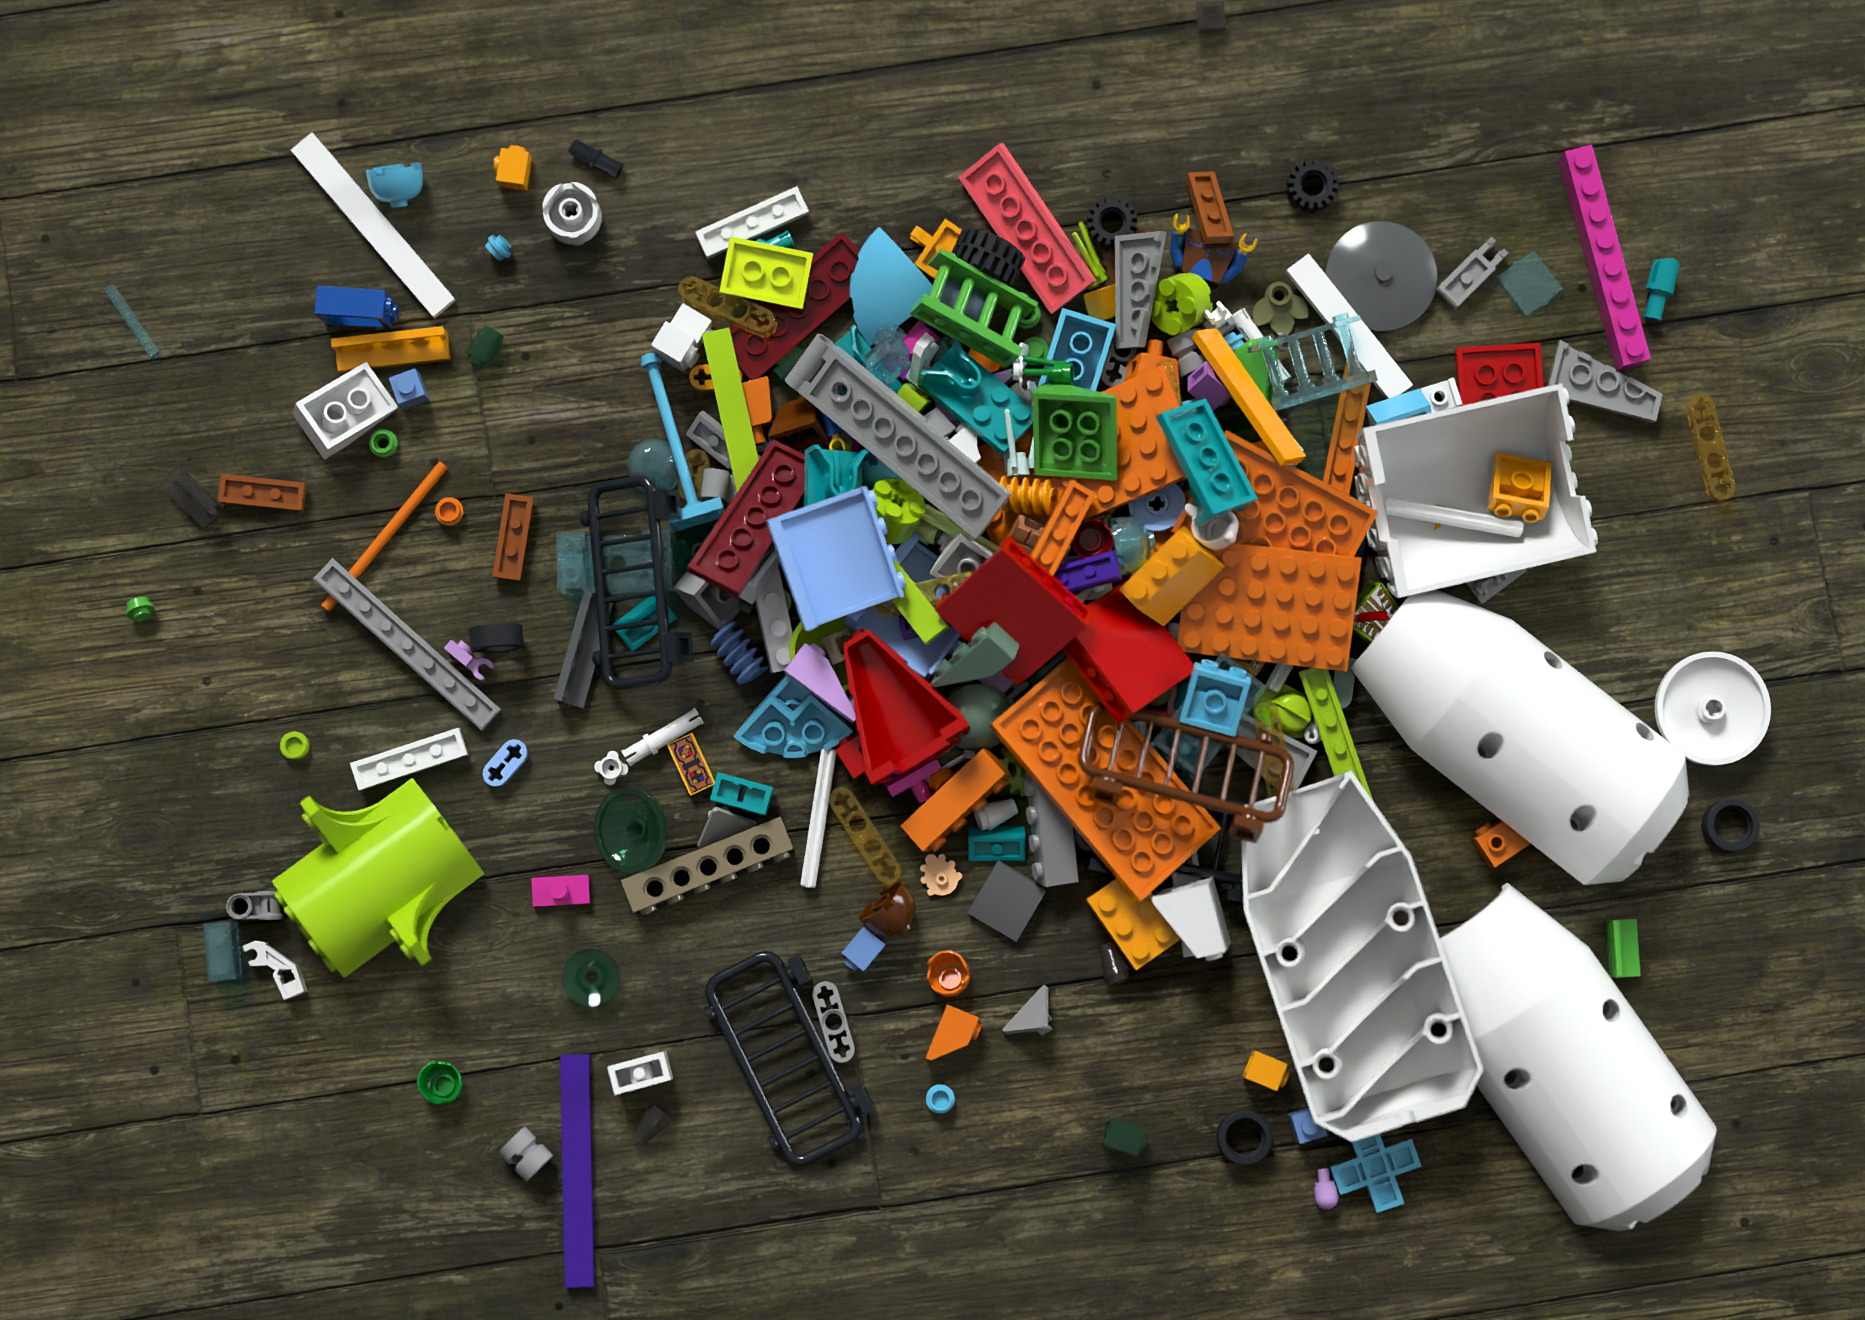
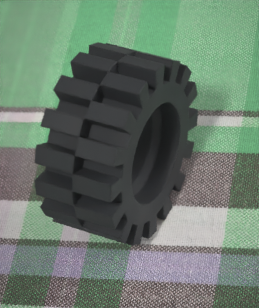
M1309 159L1304 160L1303 164L1299 163L1296 165L1287 180L1286 193H1289L1288 199L1290 202H1294L1293 206L1296 209L1298 207L1302 208L1301 212L1306 213L1307 210L1311 211V213H1316L1317 210L1321 212L1327 206L1329 207L1337 194L1336 192L1339 184H1337L1338 176L1333 174L1335 170L1332 166L1328 168V163L1325 161L1321 164L1318 163L1319 159H1314L1313 162H1309ZM1310 176L1318 178L1323 185L1322 192L1317 196L1307 195L1302 189V181Z
M1110 196L1105 197L1104 201L1099 199L1096 201L1095 206L1092 205L1090 213H1088L1087 229L1089 237H1092V242L1095 245L1098 243L1103 249L1105 247L1110 248L1109 250L1115 249V236L1136 234L1137 213H1134V207L1132 205L1129 206L1127 200L1120 201V197L1115 196V199H1110ZM1108 214H1116L1122 219L1123 226L1116 233H1108L1101 226L1102 219Z

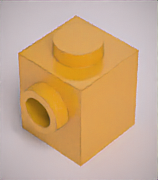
M513 145L509 146V149L501 148L500 156L495 157L493 167L494 172L497 173L496 182L499 187L527 191L532 157L525 148Z
M1252 1050L1242 1077L1277 1091L1279 1086L1284 1087L1288 1079L1289 1071L1286 1070L1288 1064Z

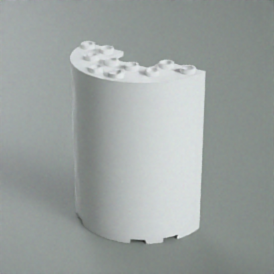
M1562 383L1367 427L1358 431L1356 438L1358 442L1360 441V445L1354 446V463L1360 469L1358 476H1355L1357 498L1360 502L1378 511L1366 537L1369 547L1377 551L1378 556L1375 557V564L1381 578L1386 577L1390 581V583H1387V586L1395 597H1405L1596 552L1595 545L1598 543L1595 529L1591 527L1590 517L1592 516V508L1585 496L1576 495L1577 478L1575 473L1571 472L1569 462L1572 460V453L1569 445L1565 443V441L1574 440L1572 433L1575 432V424L1573 418L1568 414L1569 395L1566 388H1563ZM1496 452L1552 462L1549 509L1544 519L1529 523L1524 521L1521 516L1510 515L1509 517H1502L1523 522L1524 527L1520 537L1441 524L1440 528L1434 530L1435 523L1385 514L1384 501L1389 497L1434 506L1438 504L1451 509L1497 516L1494 511L1487 510L1489 486L1492 481L1493 458Z

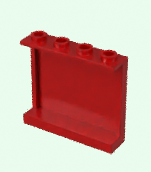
M1007 536L1000 543L998 550L948 596L943 594L935 608L940 618L952 625L967 642L973 641L972 637L980 628L984 627L987 629L994 622L1019 644V648L1014 660L1001 671L1005 677L1013 680L1018 686L1088 627L1093 614L1085 604L1010 536Z
M1128 580L1087 605L1093 612L1088 627L1062 648L1063 652L1118 725L1178 683L1181 684L1191 675L1194 666L1166 627L1141 612L1119 590Z

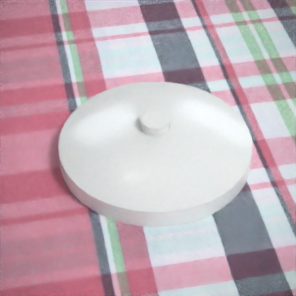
M1712 651L1702 652L1681 660L1666 673L1656 693L1655 718L1661 735L1666 741L1685 755V759L1694 763L1715 766L1732 763L1745 757L1762 741L1770 722L1771 704L1765 683L1752 666L1731 654Z

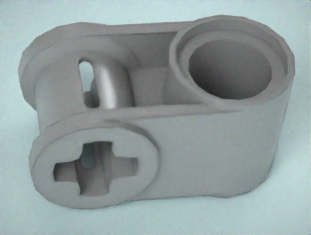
M278 890L234 894L228 899L226 904L228 914L234 919H284V915L281 914L280 902L274 895ZM243 898L248 903V910L240 915L235 910V904L239 899Z

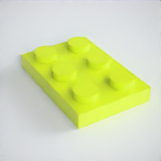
M730 236L719 293L803 309L813 253Z

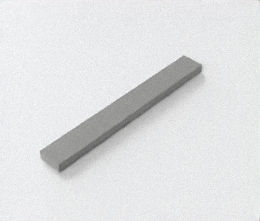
M333 558L313 578L315 582L481 731L500 713L501 709Z

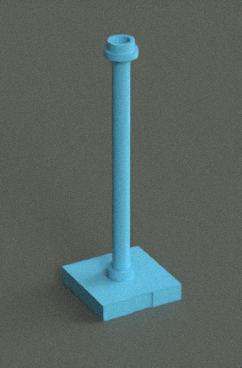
M656 352L643 355L641 357L642 362L640 363L641 368H647L687 501L685 508H681V519L667 520L673 533L718 520L725 512L720 497L705 502L698 501L658 365L662 363L661 358L658 357Z

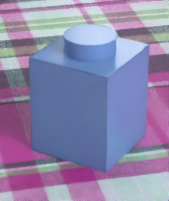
M415 368L389 378L397 403L403 410L430 401L421 374Z
M863 926L843 950L842 954L846 956L843 962L855 972L858 968L864 971L884 948L885 944Z
M1310 1108L1288 1114L1297 1143L1301 1144L1328 1136L1326 1128L1314 1122Z

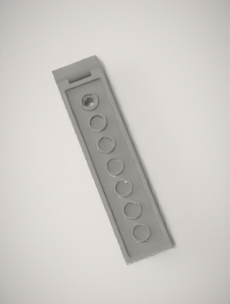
M817 334L785 378L786 383L790 387L798 391L975 540L982 535L1012 495L1011 492L927 424L928 420L842 348L835 346L827 337ZM843 385L847 388L846 394L842 391Z

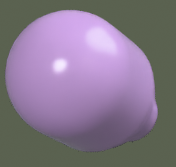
M1329 1168L1318 1169L1319 1182L1315 1183L1314 1187L1315 1201L1322 1209H1331L1338 1202L1337 1185H1335V1181H1330Z

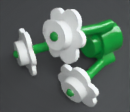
M1019 344L1023 348L1020 356L1012 363L1013 369L1011 370L1013 380H1018V388H1022L1023 375H1048L1049 384L1073 386L1074 369L1072 363L1027 356L1029 352L1028 344ZM1027 363L1051 366L1048 369H1025ZM1027 381L1028 388L1024 390L1026 402L1033 407L1032 393L1037 389L1035 382Z

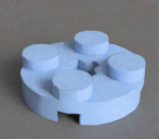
M1174 483L1128 505L1130 515L1138 527L1151 533H1163L1173 529L1186 502L1183 491ZM1155 497H1159L1161 502L1165 503V507L1160 508L1159 511H1154L1153 507H1149V502H1154Z

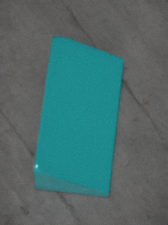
M655 596L648 597L613 625L657 619ZM668 607V617L670 624L674 620H676L677 617ZM658 625L617 630L616 632L629 649L635 651L658 633Z
M997 826L990 831L988 829L982 831L979 827L968 828V861H1025L1024 826Z

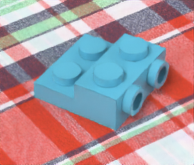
M1202 660L1201 664L1195 662L1179 722L1235 737L1251 684L1250 677L1246 676V671L1236 667H1230L1229 671L1218 668L1216 662L1210 660Z

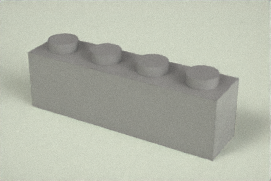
M1026 771L1023 787L1029 801L1026 817L1028 823L1031 824L1032 835L1029 836V845L1031 851L1034 852L1035 863L1032 864L1033 877L1037 880V883L1045 887L1078 882L1073 826Z

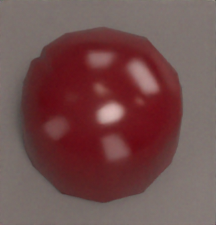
M1084 519L1071 541V548L1081 559L1109 552L1114 547V533L1112 528L1100 519Z

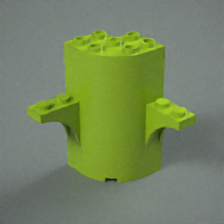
M411 778L378 803L357 811L340 812L329 810L317 804L310 796L301 801L300 804L306 811L302 817L311 829H314L316 826L320 829L316 835L323 844L272 880V883L278 890L274 893L275 897L285 907L283 909L291 920L299 925V929L308 939L309 944L318 955H321L328 968L332 972L337 969L345 978L395 940L399 945L402 944L400 947L410 960L416 957L422 966L431 960L427 949V937L436 915L455 895L485 873L414 779Z

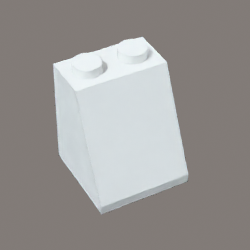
M1211 877L1158 890L1152 897L1153 904L1197 958L1205 957L1206 961L1223 957L1222 954L1226 952L1231 941L1214 878Z

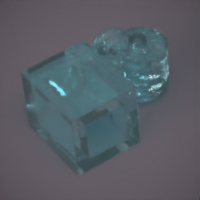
M895 324L891 328L884 326L876 332L873 338V343L876 346L864 356L866 369L887 387L911 366L908 354L909 349L903 343L906 335Z

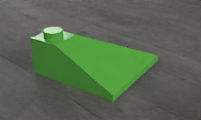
M1042 383L1032 393L1034 475L1117 481V396L1072 385Z

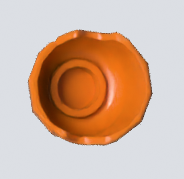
M951 950L939 951L928 961L927 980L934 992L945 997L956 996L968 986L970 968L960 954Z

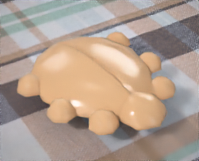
M934 854L927 855L925 858L926 865L924 864L920 867V870L925 872V876L921 877L920 881L927 884L929 888L927 893L930 896L934 894L941 896L950 894L957 887L958 880L962 878V874L960 872L956 873L954 869L955 862L952 860L946 862L944 854H940L938 858Z

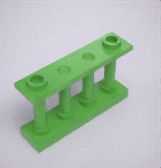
M941 249L928 263L930 267L938 270L930 294H924L912 306L910 315L1007 368L1020 356L1023 348L1012 341L1020 317L1025 318L1037 307L1038 302L1029 298L1025 293L1018 292L976 269L974 266L959 259L955 254ZM948 277L962 283L954 309L940 302V297ZM973 289L987 297L978 323L964 315ZM996 304L1011 311L1002 336L988 328Z

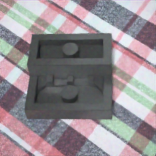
M998 860L967 913L1017 942L1047 889Z

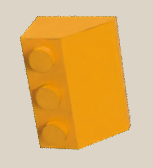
M1183 526L1119 590L1141 612L1162 626H1165L1224 565Z

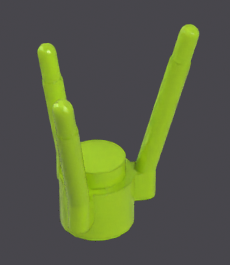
M1079 222L1078 226L1089 254L1076 232L1072 233V237L1087 263L1086 266L1097 280L1088 287V290H1091L1108 278L1100 264L1084 223Z

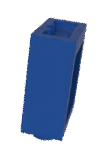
M317 286L315 315L325 325L392 329L393 321L397 322L398 305H394L395 302L385 290Z

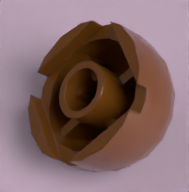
M896 882L883 889L879 893L881 897L874 904L870 901L858 917L865 928L876 936L892 937L896 934L902 936L912 927L910 922L914 918L916 911L914 898L906 886Z

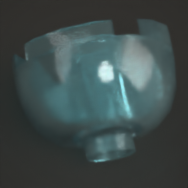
M657 438L646 439L638 443L630 452L627 460V474L629 477L637 475L647 476L652 479L657 490H673L676 487L680 478L669 442ZM636 487L640 491L646 493V490L643 487Z
M1134 517L1110 519L1121 575L1138 571L1151 558V549L1156 548L1153 531L1148 532L1145 524Z

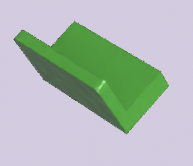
M1637 919L1606 920L1609 976L1611 978L1640 976Z

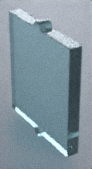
M1532 251L1520 261H1514L1509 269L1497 277L1525 317L1541 305L1546 306L1549 299L1563 290L1562 286L1535 251Z

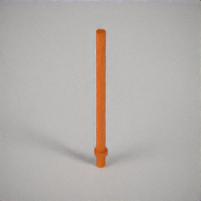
M439 461L349 570V573L356 580L448 469L443 463ZM329 595L321 606L330 612L338 601Z

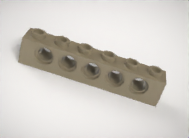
M778 817L623 879L621 883L633 913L640 911L643 916L658 910L656 905L667 901L668 905L683 900V894L693 890L696 895L711 889L709 883L719 879L721 884L737 878L736 873L747 869L748 873L764 867L762 862L773 858L774 863L789 858V851L794 850L782 818ZM761 838L767 839L770 843L769 851L763 855L757 854L754 849L755 842ZM733 849H740L743 853V860L738 865H732L728 861V854ZM708 859L714 860L717 865L716 872L711 876L704 875L701 870L702 863ZM680 870H686L690 875V881L685 886H678L675 882V875ZM653 881H660L663 885V892L658 897L651 896L648 891L649 885Z

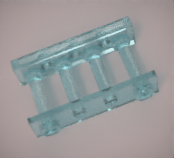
M1347 312L1332 317L1333 323L1275 340L1273 335L1256 339L1257 345L1249 347L1248 351L1252 353L1262 350L1274 394H1272L1273 400L1268 402L1274 411L1378 380L1375 369L1365 372L1364 367H1360L1348 325L1360 321V315L1349 318ZM1338 328L1350 370L1347 371L1348 377L1340 379L1338 374L1335 375L1323 331ZM1309 335L1313 336L1324 374V379H1322L1323 385L1316 387L1313 382L1310 383L1298 341L1299 338ZM1286 342L1299 382V386H1297L1298 392L1290 395L1288 389L1285 390L1273 349V346Z

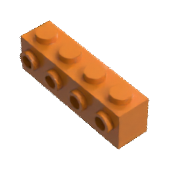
M982 748L914 812L901 827L922 851L933 850L935 852L946 843L945 837L952 830L955 833L967 823L965 818L972 811L977 813L988 803L986 798L991 793L997 794L1007 786L1008 782L1006 779L1012 774L989 749Z
M1499 820L1492 826L1489 822L1475 830L1477 836L1471 839L1489 868H1495L1531 844L1502 820Z

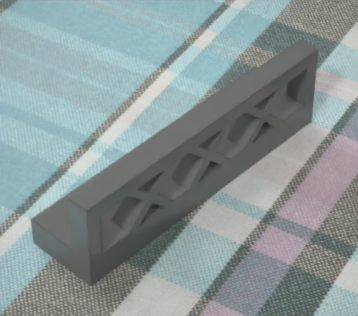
M584 590L553 698L557 702L585 709L596 666L592 661V655L594 651L600 650L595 594L591 591ZM615 602L607 603L609 621Z

